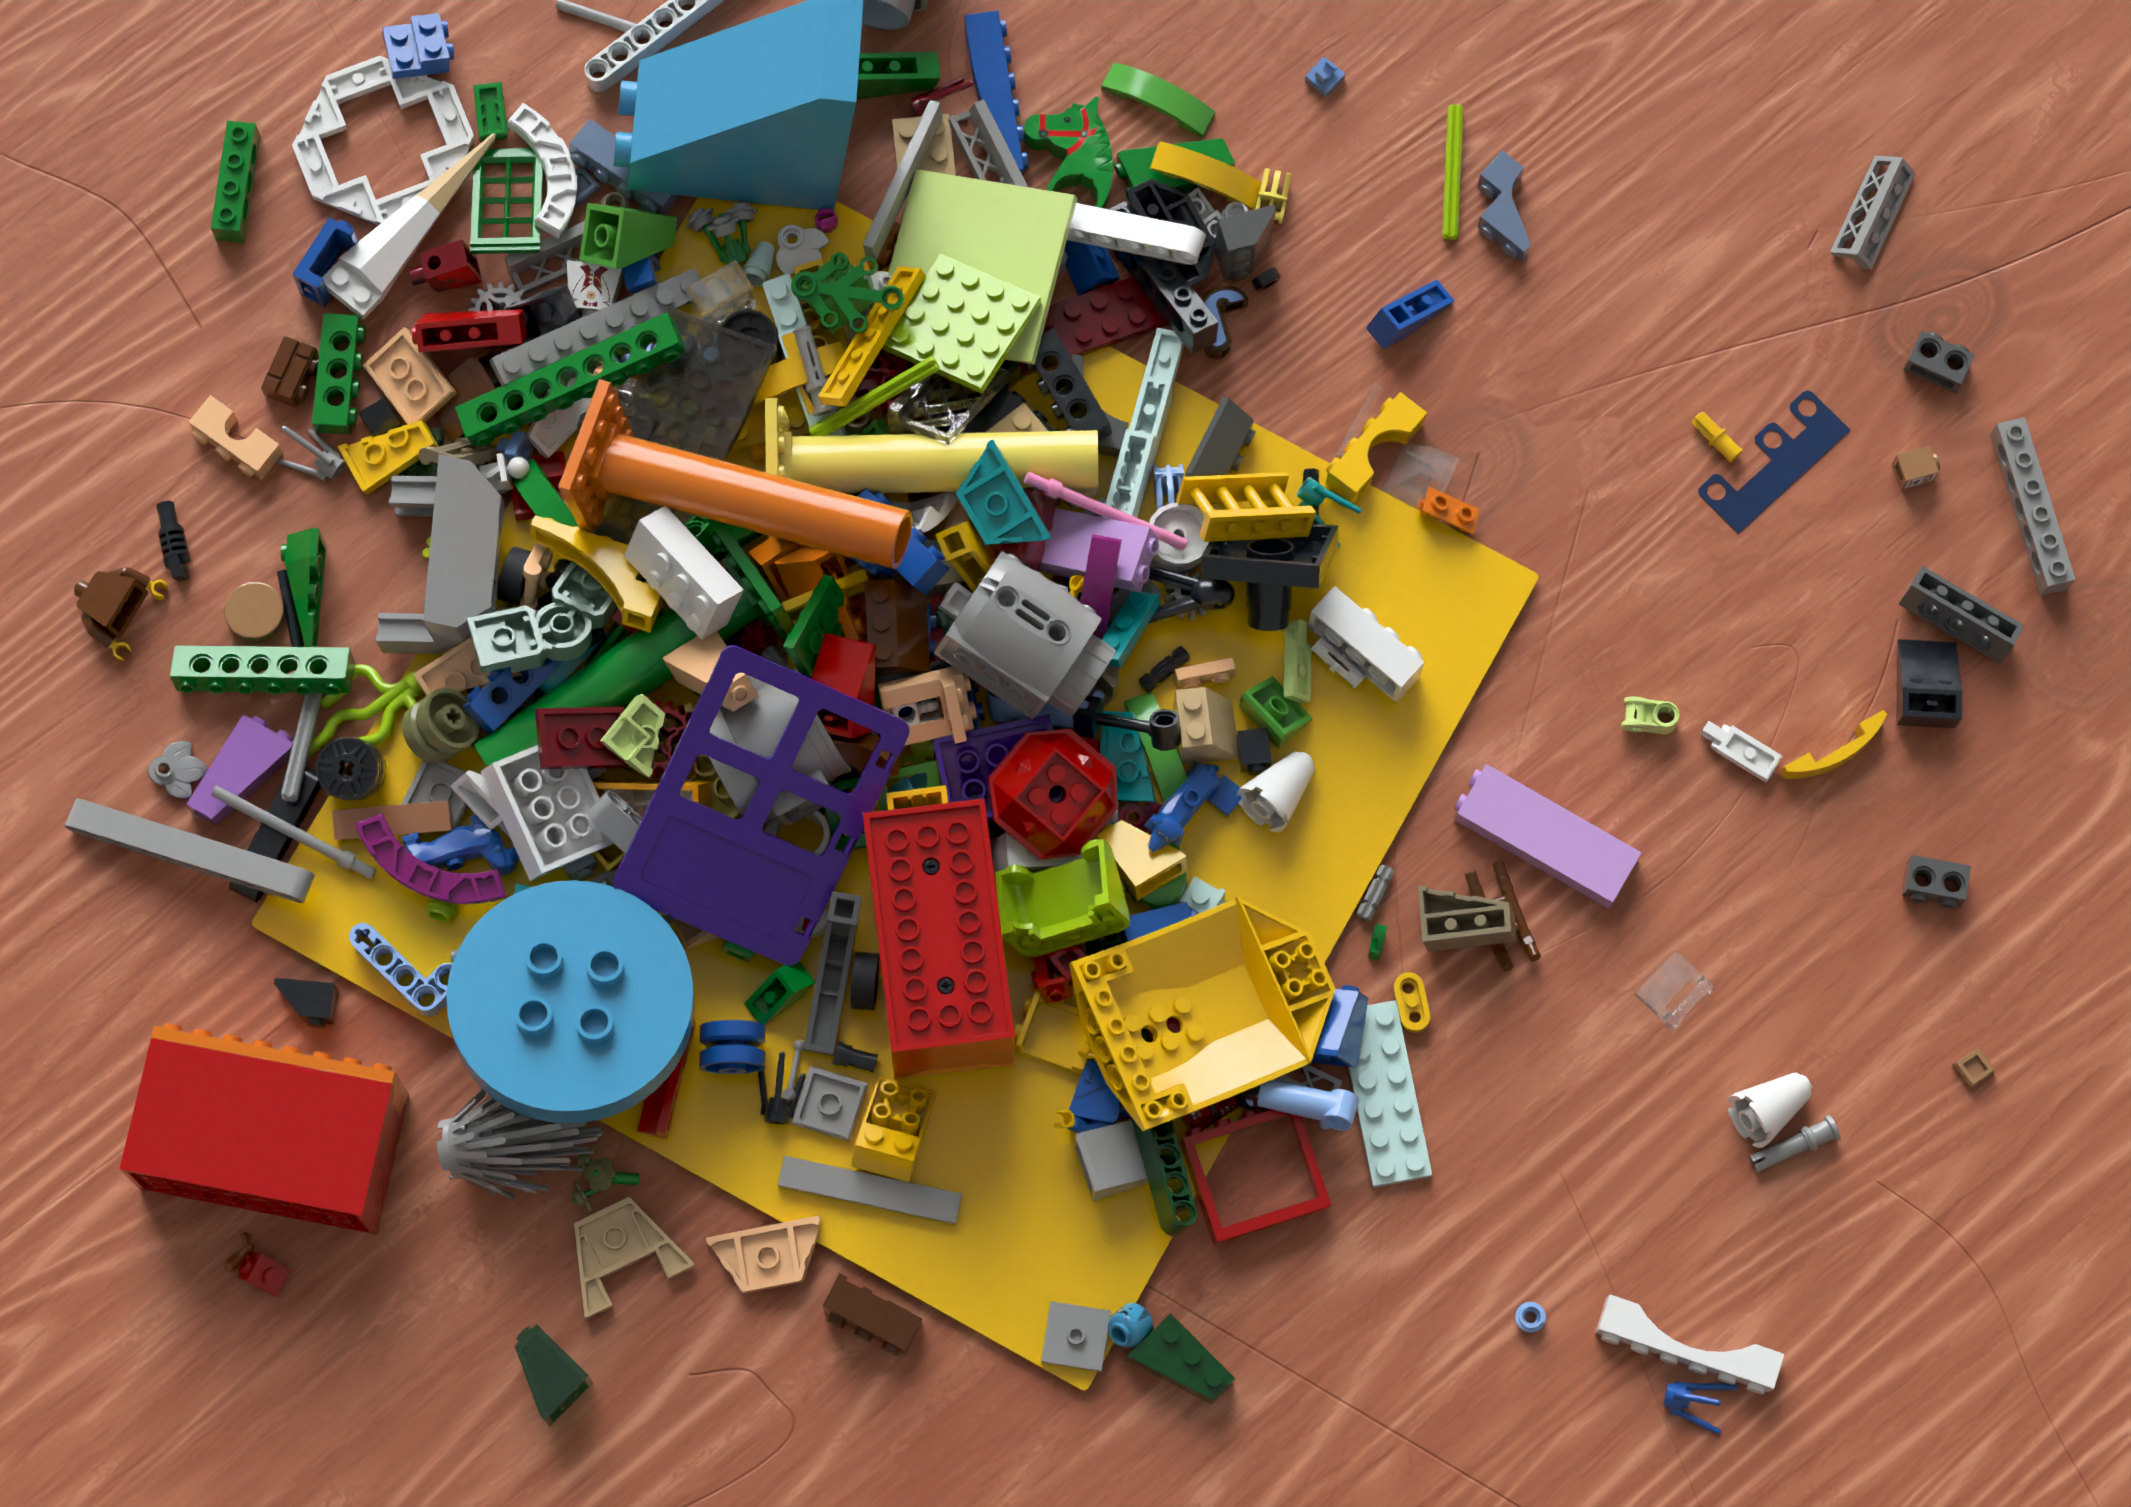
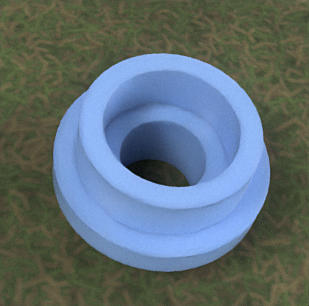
M1526 1302L1517 1309L1515 1321L1521 1330L1533 1333L1539 1331L1544 1326L1546 1314L1539 1304ZM1526 1313H1533L1536 1317L1535 1322L1528 1323L1525 1320Z

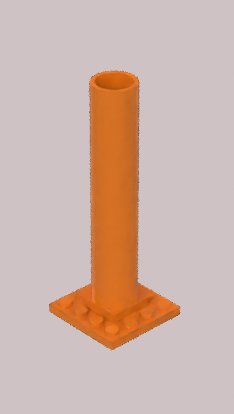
M600 379L558 486L578 526L594 534L596 526L599 527L604 517L603 507L606 500H610L612 494L661 507L666 506L668 509L891 569H896L901 564L907 551L912 531L913 518L909 510L635 438L634 431L611 383Z

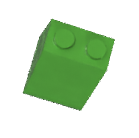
M587 203L579 261L621 269L672 247L676 234L677 217L640 209Z

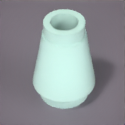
M764 241L759 242L742 269L744 273L743 279L747 283L754 286H763L762 283L770 279L775 247L772 244Z

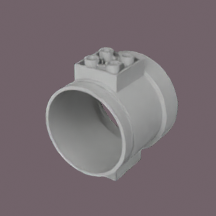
M797 668L793 669V671L801 674ZM747 675L759 696L734 712L721 706L710 728V733L759 755L770 757L797 705L798 698ZM817 714L792 768L834 787L832 781L844 773L851 772L852 767L847 765ZM710 758L723 785L743 816L759 784V779ZM783 790L779 792L764 825L779 818L789 826L823 808V806Z

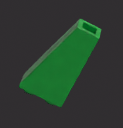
M937 52L860 53L856 100L933 90L941 78Z
M1223 138L1172 144L1209 156L1232 167L1235 166L1234 159ZM1157 146L1117 152V162L1114 164V168L1118 178L1125 180L1128 186L1126 191L1151 178L1184 193L1200 187L1181 178L1175 180L1151 170L1150 167Z

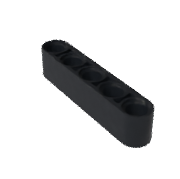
M307 766L305 767L297 801L291 802L282 799V784L268 810V813L297 828H300L321 789L316 771ZM261 823L247 851L282 861L293 839ZM233 882L229 884V890L256 903L264 894L262 891Z

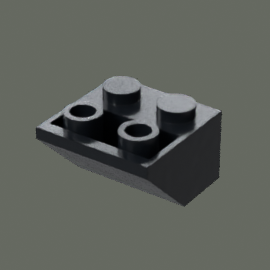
M567 284L542 291L504 309H523L527 339L522 344L580 319Z

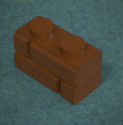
M285 336L261 386L263 394L294 408L297 407L299 400L304 401L308 394L309 385L307 382L311 374H317L319 360L317 349Z

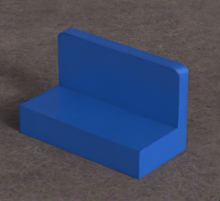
M1070 240L1066 241L1065 251L1068 256L1066 268L1079 295L1087 293L1098 284H1113L1120 279L1107 248Z

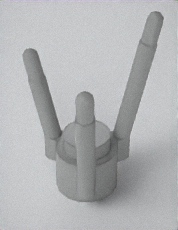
M286 426L281 428L283 432L317 456L314 465L318 467V470L284 459H279V464L316 476L324 482L328 477L332 480L337 478L345 465V460L342 459L341 454L333 450L313 429H309L308 433L325 451L321 452Z

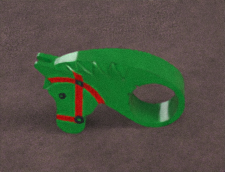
M1097 96L1094 97L1086 106L1073 103L1072 107L1060 114H1035L1030 116L1024 125V144L1032 150L1047 149L1051 155L1063 160V163L1050 181L1047 191L1057 192L1064 187H1078L1082 185L1091 191L1090 194L1094 198L1095 207L1105 209L1112 183L1113 157L1108 133L1102 120L1097 115L1099 98Z

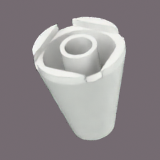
M1294 751L1243 785L1237 792V796L1241 795L1242 798L1239 801L1242 810L1256 824L1262 826L1266 823L1272 826L1269 831L1281 832L1287 826L1315 772L1313 759L1305 752Z
M1791 1073L1739 1091L1727 1099V1103L1731 1102L1732 1105L1728 1109L1729 1117L1744 1139L1750 1136L1756 1141L1752 1144L1753 1146L1763 1148L1774 1139L1811 1098L1812 1085L1806 1076Z

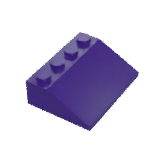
M1050 714L1037 716L1033 720L1028 718L965 732L967 741L956 744L951 735L933 739L942 786H947L948 803L985 799L987 822L993 823L987 778L1025 732L1053 730ZM1053 786L1049 791V798L1054 803L1062 798V790L1058 786Z

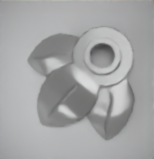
M187 741L170 744L166 747L163 756L153 759L148 767L149 778L155 784L164 786L169 795L180 799L191 798L192 787L190 783L200 780L208 771V767L203 761L190 756L192 744ZM160 766H165L168 768L169 772L167 774H162L159 772L158 768Z

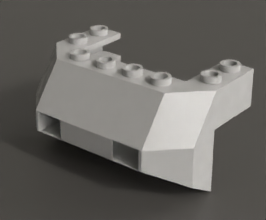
M439 454L437 477L392 476L391 478L392 492L389 504L391 507H395V515L433 517L424 614L378 613L379 625L376 642L382 653L442 654L470 635L467 618L495 612L505 503L501 495L471 461Z

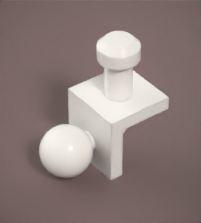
M503 453L497 454L498 462L479 466V469L499 494H503L513 489L511 476L521 479L529 472L530 466L525 458L514 457L508 463Z

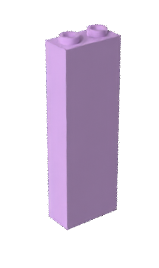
M1032 503L1052 538L1046 541L996 545L999 554L1002 551L1006 554H1012L1023 565L1032 570L1071 578L1074 575L1085 576L1093 534L1121 539L1122 543L1114 587L1141 592L1143 583H1146L1149 578V566L1152 557L1158 552L1159 538L1147 526ZM978 532L983 547L987 546Z
M1488 764L1485 765L1482 772L1476 769L1468 783L1472 787L1468 796L1462 794L1454 807V810L1457 811L1455 821L1609 909L1642 852Z

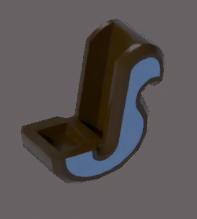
M1232 286L1218 287L1207 292L1201 299L1219 322L1216 343L1203 349L1210 358L1221 359L1231 349L1230 344L1232 341L1223 313L1248 307L1249 298L1245 292Z

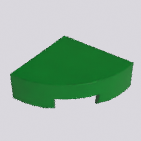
M1375 925L1368 953L1369 959L1380 960L1387 926Z

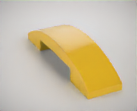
M1161 141L1158 142L1150 167L1151 170L1175 180L1181 178L1225 196L1229 202H1240L1248 207L1249 210H1255L1261 187L1260 181L1235 167L1180 146Z
M841 341L817 348L825 378L830 377L845 353ZM798 354L733 383V387L744 412L765 404V398H774L806 385L808 379L801 355Z
M1882 710L1859 723L1854 730L1858 737L1857 739L1815 762L1810 753H1807L1784 766L1780 772L1783 779L1808 778L1826 773L1843 765L1867 746L1884 722L1887 713L1885 710Z

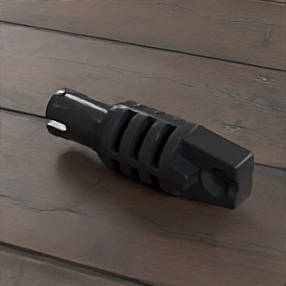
M169 500L156 504L161 525L158 537L160 539L164 564L167 569L171 570L172 578L182 582L190 579L187 563L191 562L185 531L178 524L174 502Z

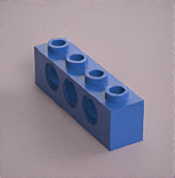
M546 658L541 667L522 671L524 678L521 684L513 680L510 667L493 670L487 675L489 681L482 688L478 685L466 696L468 702L463 708L487 733L495 731L564 661ZM494 688L499 689L503 694V700L500 704L494 703L491 698V692Z

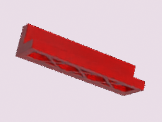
M693 1019V1026L686 1049L677 1066L659 1088L645 1098L637 1132L640 1134L668 1139L696 1025L695 1019Z

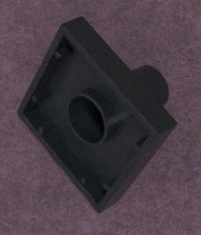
M1312 524L1309 537L1209 542L1201 558V578L1246 582L1248 625L1261 631L1285 629L1289 625L1292 586L1320 587L1338 548L1339 526Z

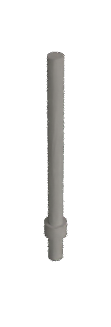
M217 785L211 794L212 797L338 862L337 866L347 871L351 869L370 880L376 871L375 868L356 859L355 854L347 850L343 852Z

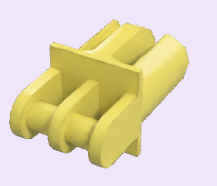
M1265 168L1256 209H1259L1260 205H1275V208L1281 209V212H1275L1274 220H1277L1278 224H1282L1292 173L1287 172L1282 195H1279L1277 191L1281 171H1275L1271 192H1266L1270 169Z

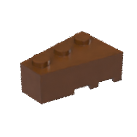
M839 1273L823 1304L824 1314L829 1316L827 1321L842 1329L845 1325L855 1329L854 1335L867 1342H871L873 1338L883 1343L881 1348L890 1354L898 1356L900 1352L906 1355L922 1325V1318L890 1300L886 1301L872 1294V1291L866 1287L860 1288L846 1281L848 1277Z

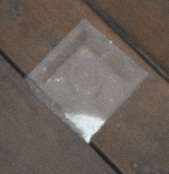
M736 260L686 288L689 309L705 334H718L720 325L732 313L738 310H754L757 308L754 287Z

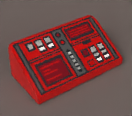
M1237 1095L1182 1116L1181 1121L1188 1130L1202 1127L1205 1130L1213 1125V1123L1239 1108L1237 1107Z

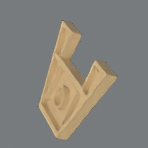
M630 1197L574 1223L585 1319L613 1307L601 1279L656 1253L668 1279L696 1267L691 1259Z

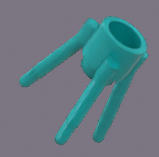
M1311 477L1306 479L1296 494L1301 499L1298 506L1315 505L1318 507L1327 497L1358 514L1362 512L1361 508L1325 489ZM1316 513L1314 517V522L1316 524L1325 525V523Z

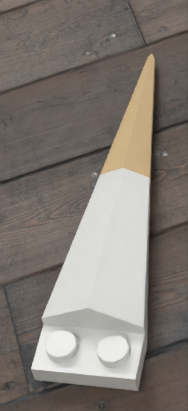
M491 134L340 256L339 261L322 277L328 292L364 320L383 301L438 217L493 144L495 134Z

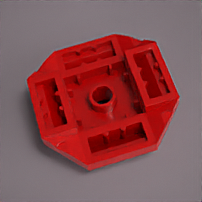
M1072 729L1025 732L987 778L993 822L1038 860L1080 856L1082 847L1095 838L1118 810L1116 767ZM1053 786H1058L1062 790V798L1056 803L1052 802L1049 798V791Z

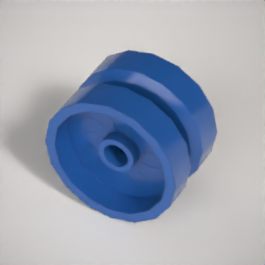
M720 1020L700 1025V1043L708 1047L700 1052V1070L715 1074H748L765 1070V1051L757 1048L766 1042L765 1025L746 1020Z

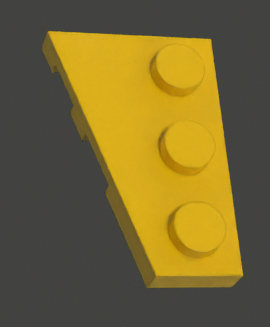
M420 420L391 429L383 435L376 437L368 436L362 438L360 442L350 445L345 443L337 447L362 492L368 495L389 481L392 476L398 475L417 462L421 448L439 446L426 423Z

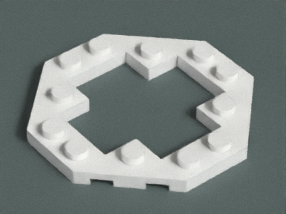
M377 56L326 75L321 85L322 89L316 101H313L304 120L305 123L301 132L296 136L292 147L314 200L379 226L467 155L475 137L454 85L445 81H437L428 77V75L393 79L388 59ZM392 85L401 109L425 100L429 101L446 145L420 154L429 177L428 181L376 200L366 175L340 185L338 184L321 139L347 130L338 104Z

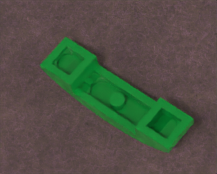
M534 458L528 461L530 469L526 476L521 479L511 476L516 488L536 516L552 518L558 523L570 527H579L568 505L549 482V477Z

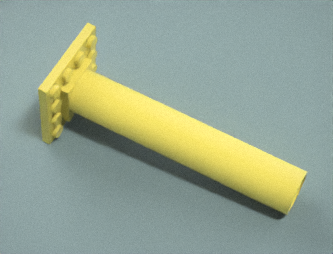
M765 398L766 473L845 494H861L865 488L872 493H877L878 491L881 493L957 492L961 484L966 481L975 462H978L983 454L987 443L993 439L1024 490H1040L1024 483L1028 472L1047 480L1050 478L1062 482V486L1070 490L1099 489L1097 430L793 436L790 420H788V415L784 411V406H780L777 398Z

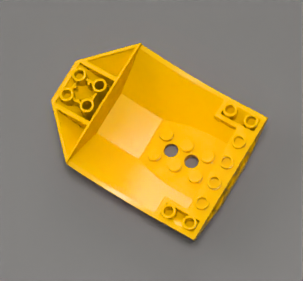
M1239 897L1147 935L1069 963L1083 1032L1106 1084L1142 1131L1233 1097L1311 1063L1336 989L1311 933ZM1173 1017L1179 1021L1181 1026L1179 1033H1173L1167 1028L1166 1021L1168 1018ZM1142 1028L1148 1029L1152 1033V1042H1147L1142 1038Z

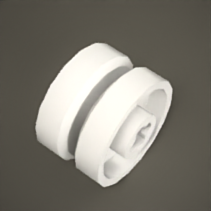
M1170 503L1160 507L1152 515L1150 524L1187 539V544L1184 550H1181L1158 540V552L1152 557L1151 565L1181 574L1185 570L1188 573L1194 571L1199 566L1202 554L1209 543L1203 542L1199 536L1204 520V515L1200 510L1189 504L1178 505V503Z

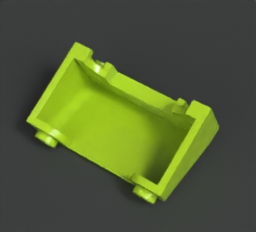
M1104 839L1090 840L1081 849L1082 859L1037 873H1031L1028 869L1017 864L995 872L1002 938L1020 954L1028 957L1041 956L1123 931L1130 926V914L1112 848Z

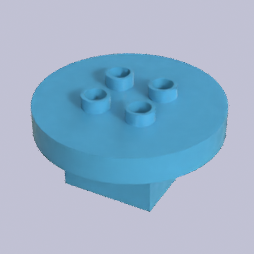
M573 880L541 884L516 893L497 904L474 925L465 937L452 963L448 978L447 1013L456 1050L463 1065L476 1083L493 1099L519 1114L554 1123L590 1122L616 1115L643 1101L657 1090L675 1069L686 1049L693 1026L695 1008L691 969L685 950L670 925L659 913L634 895L621 889H614V887L590 881Z

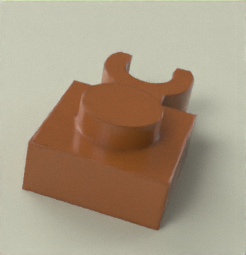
M895 221L876 260L878 264L877 271H882L884 267H888L891 263L894 253L893 246L897 242L901 224ZM867 261L870 270H872L874 263Z

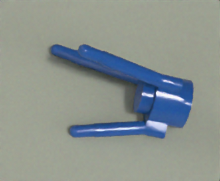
M1676 1381L1675 1384L1668 1383L1663 1406L1670 1408L1669 1414L1680 1416L1706 1430L1720 1434L1721 1430L1682 1410V1408L1688 1409L1690 1401L1716 1406L1721 1404L1720 1400L1693 1395L1690 1390H1736L1737 1385L1725 1383H1685Z

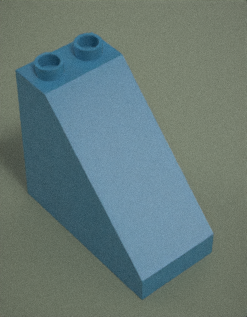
M807 0L639 60L637 82L621 80L618 115L634 118L632 133H616L613 166L629 168L627 190L815 210L830 208L834 211L857 99L863 0Z

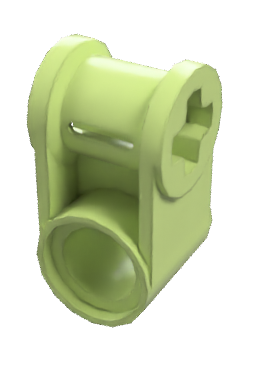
M1634 696L1625 697V720L1621 722V728L1630 732L1669 734L1676 728L1680 716L1679 710L1676 705L1668 701L1649 700ZM1660 713H1667L1672 717L1673 721L1662 723L1657 716Z

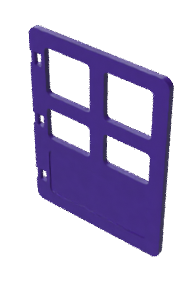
M735 645L727 646L720 654L613 879L614 889H621L639 898L659 912L787 966L797 964L864 829L863 813L873 811L891 774L895 761L906 743L910 733L908 724L899 717ZM738 673L749 675L798 698L797 705L770 757H764L710 733L713 721ZM821 709H826L880 734L873 753L852 793H846L792 768L818 711ZM882 749L891 753L884 768L875 765ZM698 755H706L759 779V784L741 819L731 818L680 795L681 788ZM786 790L841 815V819L823 854L817 855L762 830L780 791ZM842 833L851 836L844 851L835 848ZM802 916L810 919L804 934L795 931Z

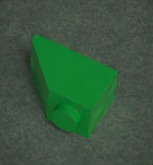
M800 961L792 966L784 965L777 968L744 1004L759 1023L766 1025L800 1000L816 982Z

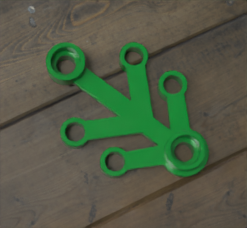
M842 252L833 254L831 260L814 273L802 271L794 276L791 282L793 294L800 300L810 301L821 316L822 324L828 329L836 328L840 323V318L835 311L828 309L819 294L833 297L849 319L850 327L856 333L865 332L868 329L869 323L863 315L857 312L849 299L881 303L884 308L890 311L898 310L904 303V294L896 286H887L882 291L852 287L854 283L865 275L870 276L877 272L878 264L870 256L862 258L858 266L833 284L822 281L836 270L844 271L848 268L849 259ZM838 257L845 259V263L841 267L835 266V260ZM867 261L874 263V267L870 271L864 270V264ZM806 281L811 282V289L809 291H802V284ZM891 294L898 296L895 304L888 303V297ZM828 315L835 316L833 324H826L825 319ZM857 319L864 320V326L860 329L854 327V322Z

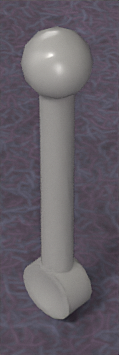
M797 1040L794 1043L795 1054L788 1087L782 1093V1097L787 1099V1101H792L796 1094L793 1088L801 1051L804 1048L802 1040Z

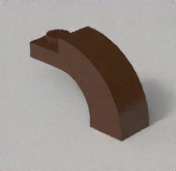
M870 732L853 739L828 733L846 764L856 767L863 772L880 737ZM882 749L875 765L884 768L891 753ZM900 755L895 761L889 778L899 774L903 761Z

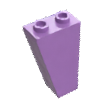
M242 715L187 802V807L192 813L217 826L235 808L211 796L215 786L217 785L246 800L289 761L294 738L282 730H278L275 733L268 729L269 724L257 716H253L250 719Z

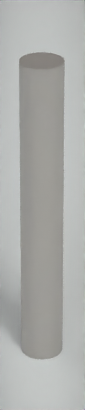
M558 0L556 4V9L624 32H627L636 25V23L567 0Z

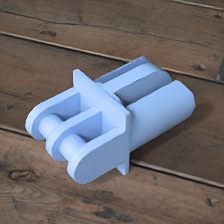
M1167 464L1165 468H1157V465H1153L1154 493L1156 494L1157 509L1163 507V494L1167 495V504L1174 503V494L1179 493L1184 471L1183 464H1179L1178 467H1170V464Z

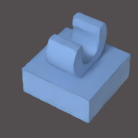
M1323 56L1307 73L1305 81L1324 97H1327L1345 78V73Z
M522 431L514 432L510 440L501 438L496 446V450L503 451V455L508 463L514 457H523L529 461L534 451L526 433Z

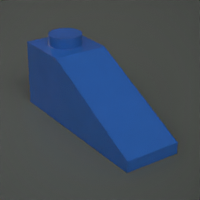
M1436 279L1382 307L1366 329L1384 350L1406 338L1452 305L1455 300Z

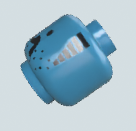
M1136 1303L1125 1304L1109 1318V1335L1117 1345L1126 1348L1136 1347L1153 1330V1320L1149 1311Z

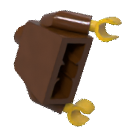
M130 567L110 570L108 573L98 571L93 575L89 583L83 580L79 581L75 585L74 594L79 597L77 607L83 612L81 620L87 633L105 648L109 646L117 660L125 661L117 655V651L119 648L125 647L132 653L131 648L125 642L118 643L115 641V637L121 639L149 593L145 588L151 590V595L155 600L162 601L164 600V595L155 592V589L162 587L168 590V584L161 579L154 582L150 581L149 576Z

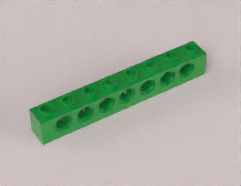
M666 312L456 406L455 409L465 437L474 446H484L494 441V438L502 434H511L518 431L521 426L529 422H538L545 419L549 413L568 409L578 400L592 398L599 379L610 382L613 387L619 386L634 375H642L652 371L654 366L663 362L669 363L677 360L687 350L676 321ZM657 342L654 349L647 351L650 343ZM625 354H630L626 362L620 363L621 358ZM603 365L602 371L594 375L595 369ZM577 377L574 385L567 387L569 380ZM550 389L549 395L541 399L542 393ZM524 401L523 406L519 410L514 411L516 404ZM497 413L495 420L488 423L489 417Z

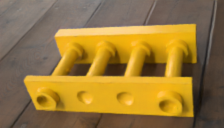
M1287 472L1183 477L1176 500L1178 505L1196 504L1203 513L1204 520L1199 534L1203 542L1309 537L1316 514L1312 506L1293 507L1284 494L1290 476ZM1263 500H1275L1279 507L1267 508ZM1249 501L1253 509H1241L1237 502ZM1222 502L1227 510H1214L1210 503Z

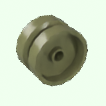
M450 688L436 689L405 712L402 720L403 736L413 753L425 762L433 764L447 762L477 739L480 731L479 724L463 708L468 702L463 694Z

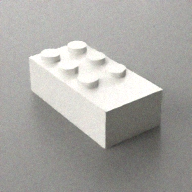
M666 506L639 520L624 557L701 640L728 625L744 589Z
M1334 586L1311 611L1308 628L1319 638L1324 636L1341 653L1345 652L1348 655V659L1367 675L1366 678L1397 703L1420 678L1424 665L1422 655L1414 647H1406L1399 641L1400 637L1390 627L1385 629L1380 625L1372 611L1367 608H1360Z

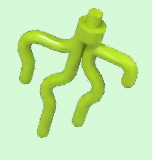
M365 664L355 665L353 680L359 676H365L373 687L380 693H383V695L364 709L347 708L334 713L327 720L323 731L312 739L308 758L333 738L338 726L346 720H368L385 708L380 729L373 735L359 738L371 742L375 746L384 742L392 731L396 713L404 706L407 709L411 708L417 703L414 698L424 692L413 675L415 672L411 671L401 681L389 684L371 666ZM346 693L339 695L327 694L322 698L321 706L326 709L330 708Z

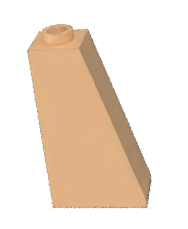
M716 631L702 640L699 636H696L664 656L663 660L678 683L702 694L721 652L727 646ZM736 674L721 706L734 712L759 696L746 674Z

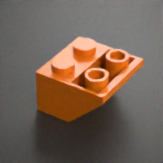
M806 545L774 562L789 599L813 590L823 575L832 576L837 580L850 574L842 555Z

